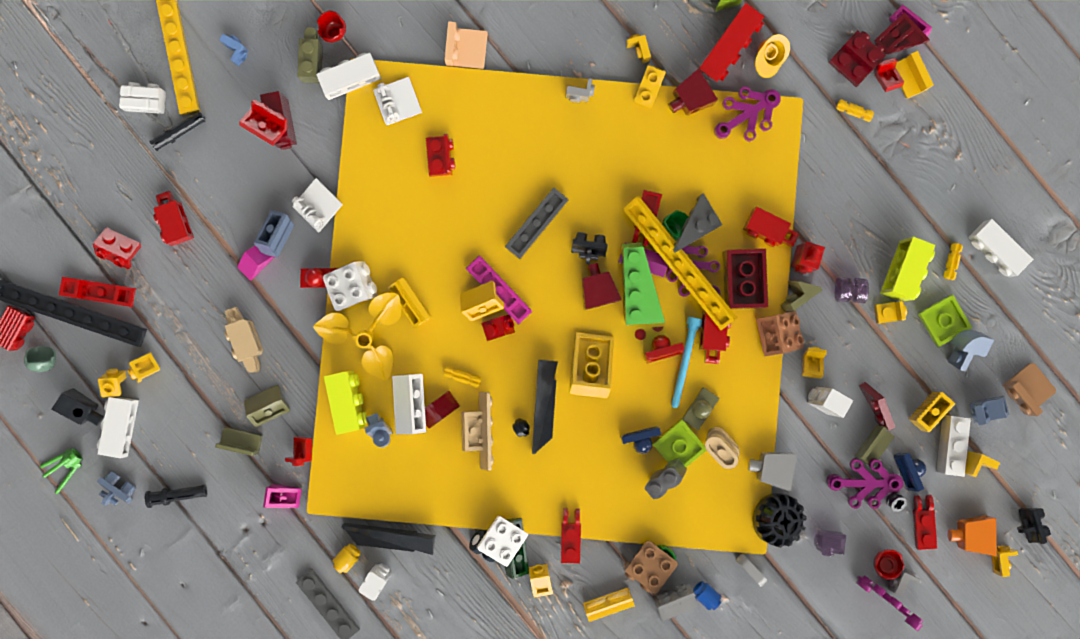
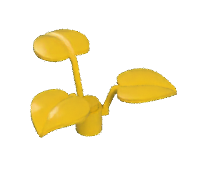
M392 292L376 296L370 302L368 309L369 314L376 317L369 330H361L358 335L351 329H347L349 326L347 317L338 312L327 314L315 323L313 327L320 337L333 344L344 343L348 337L347 332L350 333L353 339H356L358 347L371 349L362 356L361 362L365 371L386 381L393 369L394 356L392 351L385 345H380L376 349L371 345L373 340L371 332L379 320L384 325H391L399 320L402 310L400 297L397 293Z

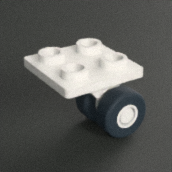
M498 515L487 532L479 530L473 535L469 543V549L475 554L482 553L483 558L489 562L496 560L507 567L528 534Z

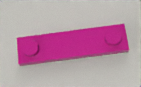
M480 255L466 268L481 285L494 281L496 295L504 302V310L518 325L532 313V310Z

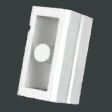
M129 82L128 85L121 86L119 107L129 112L164 114L166 92L159 88L160 86L157 84H147V87H144L139 83Z
M382 563L375 564L360 586L359 593L372 601L376 600L391 576L390 568Z

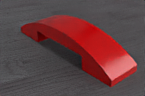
M62 277L59 296L133 307L136 288Z

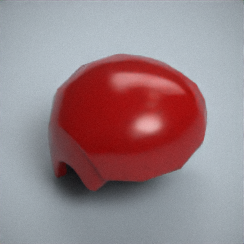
M329 10L318 17L319 29L317 32L325 42L335 43L343 38L346 33V23L337 12Z
M884 549L878 552L874 558L875 571L884 579L897 578L905 567L902 555L893 549Z

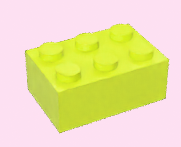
M914 236L899 241L880 294L897 301L915 300L921 292L920 284L928 274V263L934 258L935 251L933 250L935 245Z
M346 371L324 376L336 435L365 428V423H368L366 419L367 414L362 410L361 404H364L362 393L358 391V385H360L358 374H355L354 371Z

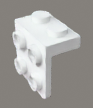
M365 261L350 263L323 276V281L336 311L343 310L365 300H372L378 296L376 293L377 287L372 282L370 269L365 264Z

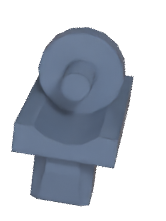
M377 413L366 417L369 425L364 428L366 434L373 438L376 446L380 448L386 447L390 443V435L393 434L392 428Z
M112 471L104 479L100 477L97 483L110 491L106 493L102 490L99 493L103 497L101 504L107 506L109 503L116 506L119 501L114 498L115 495L130 504L133 500L130 497L136 488L127 481L120 490L114 487L121 477Z

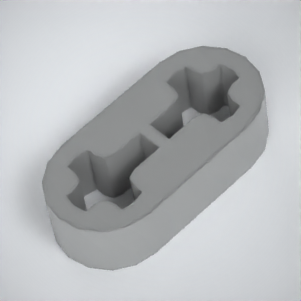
M743 553L736 559L760 587L768 581Z

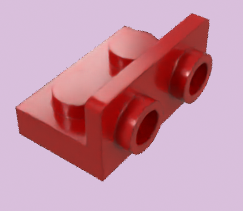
M448 134L439 137H427L426 147L429 176L453 175L452 169H455V159L451 158L450 151L454 150L453 139H449Z

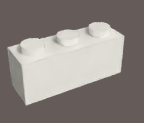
M361 53L353 60H343L338 63V66L323 68L320 73L316 74L324 95L328 100L381 79L371 53Z
M993 219L984 221L968 237L972 241V245L981 250L988 261L995 263L1004 276H1018L1034 260Z
M423 374L392 376L396 434L426 432Z
M816 386L815 389L813 388L810 391L807 403L827 415L844 418L854 400L833 388Z
M119 396L108 397L104 405L105 417L101 422V438L97 442L99 455L115 458L128 457L139 400Z
M948 415L942 418L936 472L965 477L971 418Z

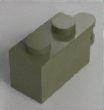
M308 27L304 31V39L299 38L297 77L302 83H320L316 74L322 70L323 45L319 41V35L313 27Z

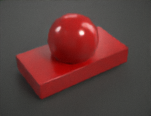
M338 268L301 269L300 288H326L323 276Z
M658 335L652 341V348L654 350L646 352L644 358L648 364L683 354V343L671 345V341L667 336Z

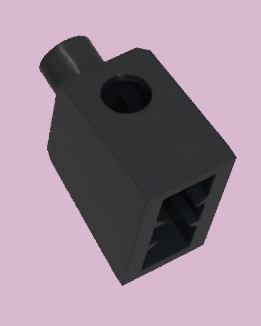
M74 388L63 392L51 409L80 425L89 421L98 426L104 417L95 411L98 407L97 403Z

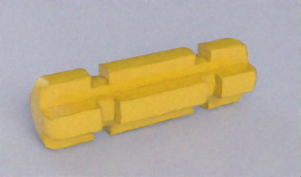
M840 99L836 106L837 110L845 111L847 114L857 118L862 117L863 120L868 122L874 116L873 111L865 110L863 107L853 103L848 104L843 99Z
M960 243L951 244V253L948 255L946 264L947 271L944 272L943 276L947 280H955L957 272L955 270H958L961 257L959 253L963 249V245Z
M449 366L445 367L443 373L445 377H453L454 380L466 384L470 383L474 387H478L481 378L478 376H471L469 373L457 369L454 370V368Z

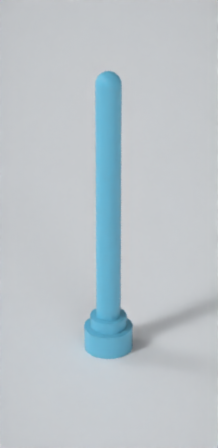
M687 317L686 324H688L687 328L689 330L671 403L673 408H677L680 403L696 330L698 331L699 327H701L702 319Z

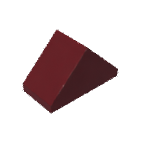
M450 391L425 407L426 426L429 429L460 407Z

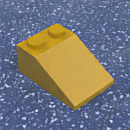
M576 332L569 394L608 398L612 384L614 337Z

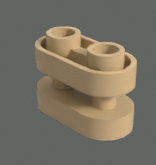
M711 428L707 434L706 450L723 468L732 469L736 467L739 459V446L722 428Z

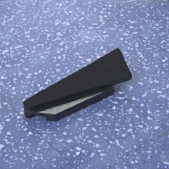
M538 360L532 454H536L538 450L553 438L556 380H554L558 361Z
M351 523L342 524V529L349 534L356 545L410 552L416 550L430 555L434 553L436 535Z

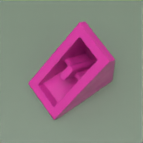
M255 245L244 252L237 268L252 281L274 257L261 253Z
M272 484L266 487L263 507L299 508L302 489Z

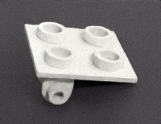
M409 77L387 85L380 83L377 85L378 88L373 90L386 126L422 113Z
M317 178L299 198L296 196L292 200V207L317 232L323 229L343 205Z

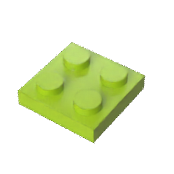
M949 295L918 313L936 347L951 341L960 332L972 329L954 295Z
M682 419L652 444L667 462L679 459L685 467H688L706 451L703 443Z

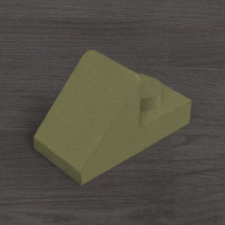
M788 281L793 294L785 298L786 301L781 304V307L784 311H795L820 293L822 288L801 281Z

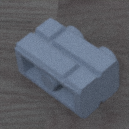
M271 210L254 244L261 253L277 258L294 227L293 222L285 213Z

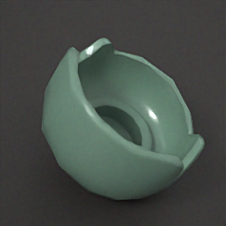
M40 346L26 350L24 364L27 369L41 373L55 366L56 351L54 349Z

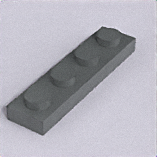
M553 188L505 248L518 259H521L569 199Z
M313 569L296 582L340 639H349L360 630Z

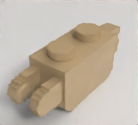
M238 307L225 311L228 324L225 325V336L232 344V355L238 362H243L249 373H257L261 370L258 356L262 355L264 349L254 323L251 320L244 319Z

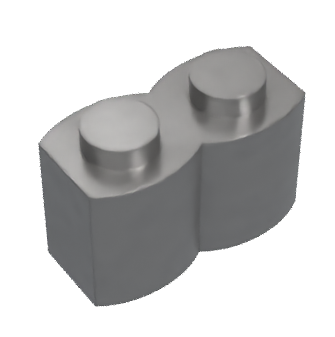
M679 459L671 460L664 469L653 473L644 489L653 499H658L668 489L680 484L687 468Z

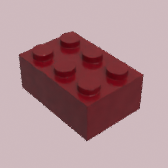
M766 249L724 251L725 303L730 309L767 308Z

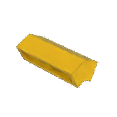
M404 277L388 287L390 292L399 295L401 309L414 328L431 318Z
M628 587L583 603L589 622L635 606Z

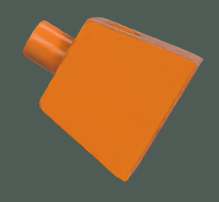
M984 515L961 519L957 522V529L948 530L949 541H957L958 548L965 551L997 556L996 518Z

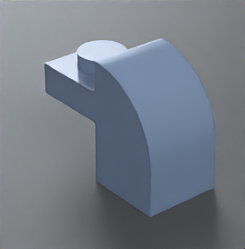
M974 330L960 332L951 341L955 348L948 363L959 370L966 371L974 354L983 357L987 356L994 339Z
M1005 395L969 404L974 423L978 422V425L987 424L990 420L1007 418L1009 415Z

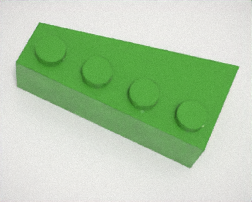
M641 243L621 244L623 305L626 325L665 323L643 245Z

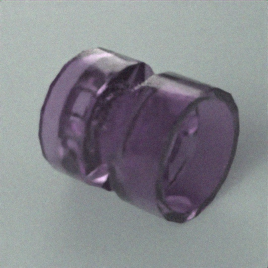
M838 277L835 283V300L837 302H849L851 300L853 303H866L869 294L868 280L854 278L852 281L851 278Z

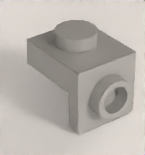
M588 78L587 89L567 86L566 98L575 103H580V101L588 102L589 96L593 97L595 85L591 84L592 79Z
M906 568L900 576L890 579L889 590L903 597L910 579L921 583L922 580L916 577V572Z

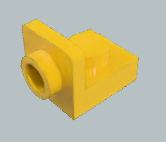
M640 34L630 36L626 40V48L638 46L635 48L637 58H641L642 64L650 62L651 54L646 36H640Z
M903 301L874 305L877 324L906 320L907 308Z
M150 352L129 362V369L127 370L132 380L136 379L137 383H139L143 378L160 371V367Z
M1007 545L998 546L997 556L991 555L994 573L1001 577L1010 576L1011 563L1008 556L1018 555V551Z
M543 564L529 567L534 598L553 594L548 565Z

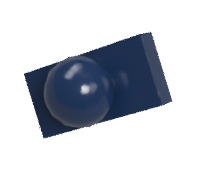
M655 426L622 434L620 437L623 444L633 442L635 451L640 454H646L652 448L650 437L661 435L660 428Z
M910 453L895 454L894 459L907 490L916 492L924 490L920 477L926 473L925 463L919 459H912Z

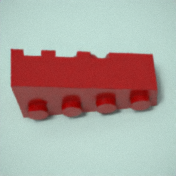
M745 3L699 67V70L716 83L719 79L723 82L729 73L727 68L730 64H736L741 57L738 53L742 48L746 49L753 40L750 38L754 31L758 33L764 25L762 20L765 16Z

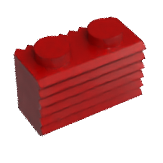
M7 306L0 318V347L8 351L20 349L25 342L24 337L26 333L34 326L33 320L35 317L15 306Z

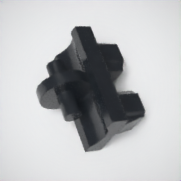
M577 232L576 238L573 239L571 253L579 254V258H585V264L589 265L590 259L598 260V256H606L608 244H606L604 235H595L594 242L587 241L586 233Z
M1018 509L1022 523L1021 526L1017 527L1018 532L1025 533L1028 543H1047L1046 538L1051 533L1049 527L1042 525L1041 519L1045 517L1044 509Z

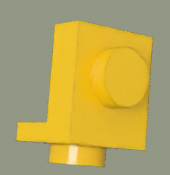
M819 347L807 348L802 357V376L822 379L824 376V357L827 355V350L820 349Z
M116 368L106 370L98 379L101 397H115L122 394L120 383L127 378L126 370L118 371Z

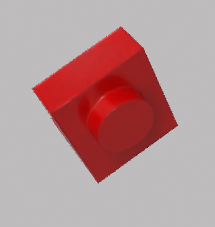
M896 58L880 62L875 73V77L885 92L902 87L904 84V80L895 68L897 64Z
M510 315L497 317L481 323L487 341L515 333L514 322Z
M294 437L293 457H285V462L292 463V466H303L304 462L312 461V438Z

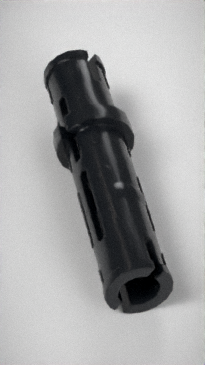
M197 111V113L171 129H165L164 133L149 142L158 151L170 142L173 144L176 142L175 139L201 123L206 122V120L202 117L203 115L200 111Z

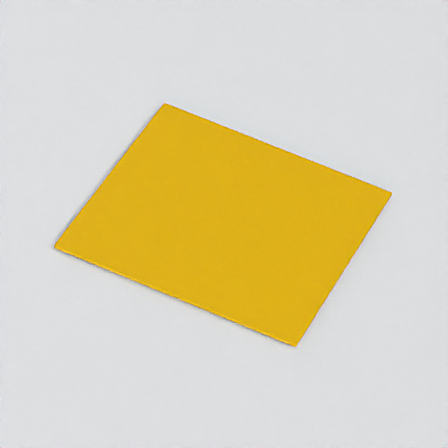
M374 60L381 79L346 94L337 199L343 205L335 213L330 268L339 269L353 262L365 261V264L370 269L372 282L377 287V295L390 292L388 287L404 277L431 318L414 328L403 310H401V316L396 323L384 325L380 320L377 322L371 332L373 335L371 345L375 349L380 345H385L392 351L394 356L393 369L386 381L365 371L361 362L362 356L371 349L358 347L356 339H353L350 333L347 332V340L341 344H333L323 339L307 513L488 530L499 515L506 520L522 518L523 531L527 534L561 537L563 508H568V523H575L574 511L575 509H580L582 539L638 544L651 541L655 545L766 554L767 543L761 540L754 530L753 514L757 504L765 496L771 494L772 485L759 481L757 479L758 472L748 471L749 459L760 460L761 452H775L783 354L764 357L756 319L786 313L782 309L781 304L786 301L785 298L788 296L791 247L783 243L779 246H768L764 243L763 239L759 237L755 239L746 234L747 231L743 230L752 209L757 206L791 223L789 229L793 230L803 99L780 96L781 101L779 105L773 108L771 116L772 127L768 131H762L759 127L764 117L765 108L760 110L755 126L756 137L753 141L748 142L744 139L743 135L747 130L749 118L731 129L730 134L725 139L717 138L714 133L715 127L719 123H727L744 112L735 109H724L722 103L725 98L732 97L737 102L752 105L760 102L750 98L743 100L739 97V92L713 90L718 98L713 106L686 115L683 109L672 113L668 106V103L676 99L673 95L676 87L661 85L652 108H648L634 102L640 83L592 79L591 84L595 85L593 97L589 96L588 102L580 101V103H575L566 98L567 86L587 89L588 79ZM409 77L422 113L386 126L373 90L378 88L377 85L380 83L387 85ZM768 96L769 101L773 102L774 97ZM727 100L726 105L732 106V102ZM763 122V126L765 128H768L769 124L767 122ZM720 127V131L725 133L726 128ZM748 132L747 137L753 138V134ZM448 134L449 139H453L454 150H450L451 158L455 159V169H452L453 175L430 177L426 138ZM555 188L569 201L523 257L518 259L505 246L550 191ZM643 190L662 194L657 219L661 224L667 215L676 210L690 216L691 209L697 203V197L704 193L723 225L687 245L690 247L705 246L708 249V254L705 257L699 258L696 254L686 255L690 260L718 261L720 263V269L715 273L705 269H699V271L711 285L717 286L720 289V296L724 301L723 252L736 249H766L768 307L731 309L738 318L731 323V327L727 330V336H730V344L728 348L726 347V351H720L719 364L704 363L705 350L700 349L701 327H699L698 331L696 330L681 399L677 408H673L671 403L683 354L648 364L645 361L644 355L646 352L654 350L652 348V341L658 335L667 336L671 341V345L683 343L685 347L689 330L687 328L688 324H686L687 317L702 319V312L705 310L691 293L686 297L679 295L678 289L681 287L682 282L679 278L674 282L667 280L668 266L664 277L651 274L665 323L626 325L623 305L622 264L618 263L622 251L621 244L625 242L632 243L635 224L623 209L637 196L642 198ZM639 230V238L636 243H641L644 249L658 253L650 242L648 246H644L645 236ZM577 232L586 233L587 241L594 242L595 235L605 236L606 244H608L606 256H598V260L590 259V264L598 263L600 273L609 271L621 296V301L585 310L582 278L589 277L588 264H585V258H579V254L571 253L573 239L576 238ZM786 234L785 239L788 240L790 235ZM700 248L699 254L704 255L705 250ZM479 255L532 310V313L519 325L511 317L514 322L515 333L490 341L486 340L481 323L509 315L504 309L472 322L461 313L460 294L481 285L466 269ZM712 263L711 269L716 270L717 265ZM670 273L669 278L674 280L676 275ZM683 287L681 292L682 294H687L688 290ZM327 292L325 316L332 312L343 314L349 321L347 329H351L356 335L361 330H369L376 319L368 311L372 300H365L343 310L336 311ZM652 327H663V329L656 332ZM636 330H645V339H636ZM576 332L614 337L612 384L608 398L569 394ZM710 350L709 356H715V350ZM538 360L558 361L554 380H556L553 438L538 450L536 454H532ZM449 366L454 368V370L457 369L469 373L471 376L480 377L479 386L474 387L470 383L466 384L454 380L453 377H445L443 375L445 367ZM346 371H354L355 374H358L360 381L358 391L362 393L364 404H361L363 412H366L367 417L377 413L392 428L393 434L390 435V443L386 447L380 448L376 446L373 438L366 434L364 428L336 435L324 376ZM423 374L425 407L448 391L451 392L460 405L459 408L430 429L426 426V432L396 434L392 376ZM704 387L720 399L699 430L688 423L686 424L704 446L708 431L714 427L722 428L740 448L738 464L732 469L723 468L706 450L686 467L687 471L679 485L668 489L662 497L653 499L644 488L653 473L664 469L668 462L653 445L648 453L640 454L635 451L633 442L623 444L620 436L657 426L660 428L661 435L650 437L653 444L683 418ZM479 392H490L492 397L490 409L493 419L491 426L493 465L492 470L488 471L480 469V450L462 451L461 412L479 411ZM521 418L528 422L530 426L529 435L522 437L516 435L512 427L516 419Z

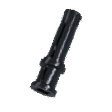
M204 484L175 490L163 488L162 491H146L144 496L145 505L147 508H152L154 505L163 504L166 506L174 501L207 497V487Z

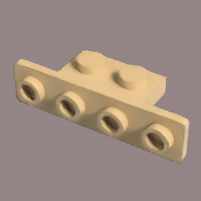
M479 392V411L461 412L462 451L480 450V469L488 471L492 470L493 456L491 454V446L493 444L491 426L493 419L490 409L492 397L490 392Z

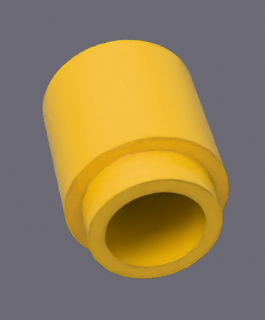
M351 543L348 546H344L332 560L334 569L339 573H347L358 561L361 554L360 550Z

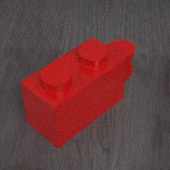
M170 191L156 195L159 206L153 208L155 212L153 216L162 231L160 232L162 241L174 246L193 239L194 236L182 203L174 200Z
M757 206L752 209L743 230L747 231L746 234L755 239L759 237L764 240L766 245L771 247L779 246L782 243L794 247L799 237L797 232L789 229L791 223ZM786 234L790 235L788 240L785 239Z
M808 241L797 245L790 267L795 268V272L801 274L818 270L825 247Z
M703 311L700 349L705 350L704 363L719 364L720 351H726V347L728 348L730 344V336H727V330L731 327V323L720 330L706 311ZM710 350H715V356H709Z

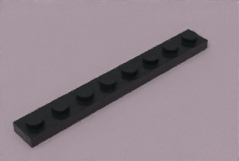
M0 280L1 301L136 347L142 346L147 332L146 328Z

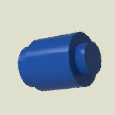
M700 581L693 588L695 598L707 610H715L721 604V595L708 583Z

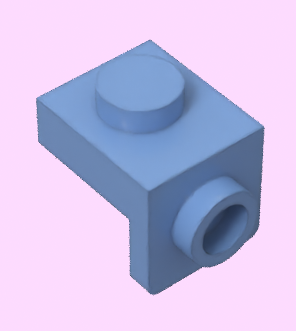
M222 34L219 41L224 46L235 51L230 60L239 66L246 60L248 50L240 44L241 40L233 35L228 37Z

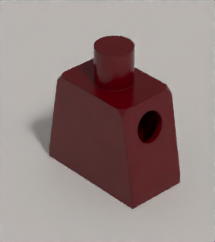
M697 69L675 88L673 95L676 99L668 103V106L672 113L683 109L686 115H690L713 106L718 98L701 71Z
M598 263L587 265L589 277L582 278L585 310L621 301V296L609 271L600 273Z

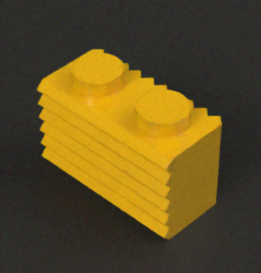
M931 391V394H929V397H926L924 403H921L919 408H916V411H914V414H911V417L908 418L918 429L930 433L955 403L945 393Z

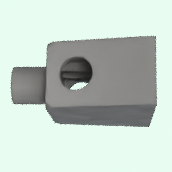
M761 452L760 460L749 459L748 471L758 472L757 479L761 482L791 491L797 454L792 452Z

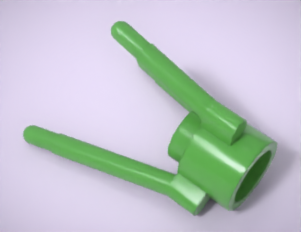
M74 448L68 449L40 465V468H44L58 460L61 461L42 475L43 478L61 466L66 468L73 467L58 486L55 494L61 491L74 472L82 465L80 461L83 460V457Z

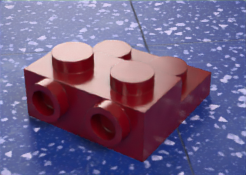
M858 30L828 62L855 87L859 86L886 56L881 45H874L869 41L870 36L866 32L861 31L860 33Z

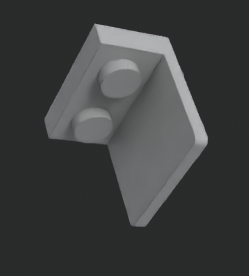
M685 583L675 586L672 591L659 592L656 594L657 597L653 598L662 621L698 607L694 591L689 584L685 585Z

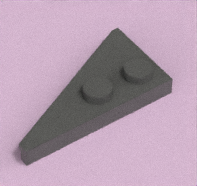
M704 193L697 197V203L691 209L690 216L682 227V234L674 244V252L681 250L723 225Z

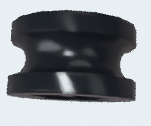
M893 492L887 497L886 503L894 512H899L906 507L907 500L899 492Z

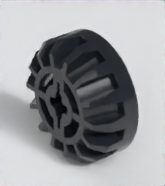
M773 493L765 496L757 504L753 514V526L756 534L761 540L779 548L791 546L794 540H800V532L806 529L803 526V522L807 520V516L803 514L804 507L798 503L796 498L786 494ZM788 509L794 512L797 519H793L792 516L788 514ZM797 522L794 531L790 533L789 530L792 528L793 523Z

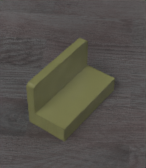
M275 385L244 400L246 417L255 427L290 411L288 403L282 397L279 385Z
M876 425L855 456L869 466V461L873 458L879 459L895 436L889 433L886 427Z
M224 427L221 441L216 443L215 448L254 456L259 454L263 435Z

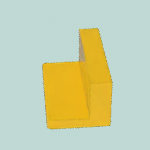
M918 51L897 62L895 68L904 80L901 89L906 99L934 86Z
M494 281L487 282L460 294L461 313L471 322L504 309V302L496 295Z
M967 451L965 474L976 477L981 466L997 470L1000 462L983 454Z

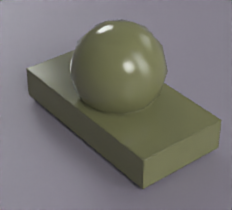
M703 387L682 420L699 430L720 398Z

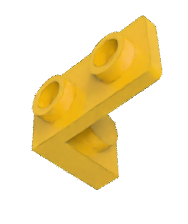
M648 64L634 102L652 108L666 71Z

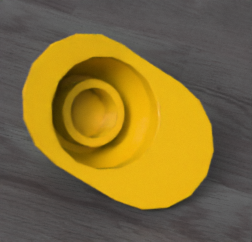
M780 34L773 35L759 45L755 67L761 77L770 78L774 76L787 59L790 52V43L785 36Z

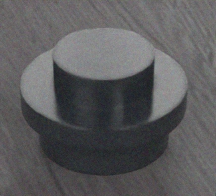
M521 418L516 419L512 425L516 435L519 437L529 435L530 426L528 422Z

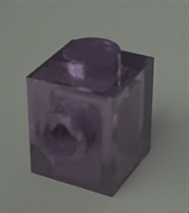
M818 529V533L814 537L816 549L825 556L832 557L834 554L844 555L846 535L842 532Z

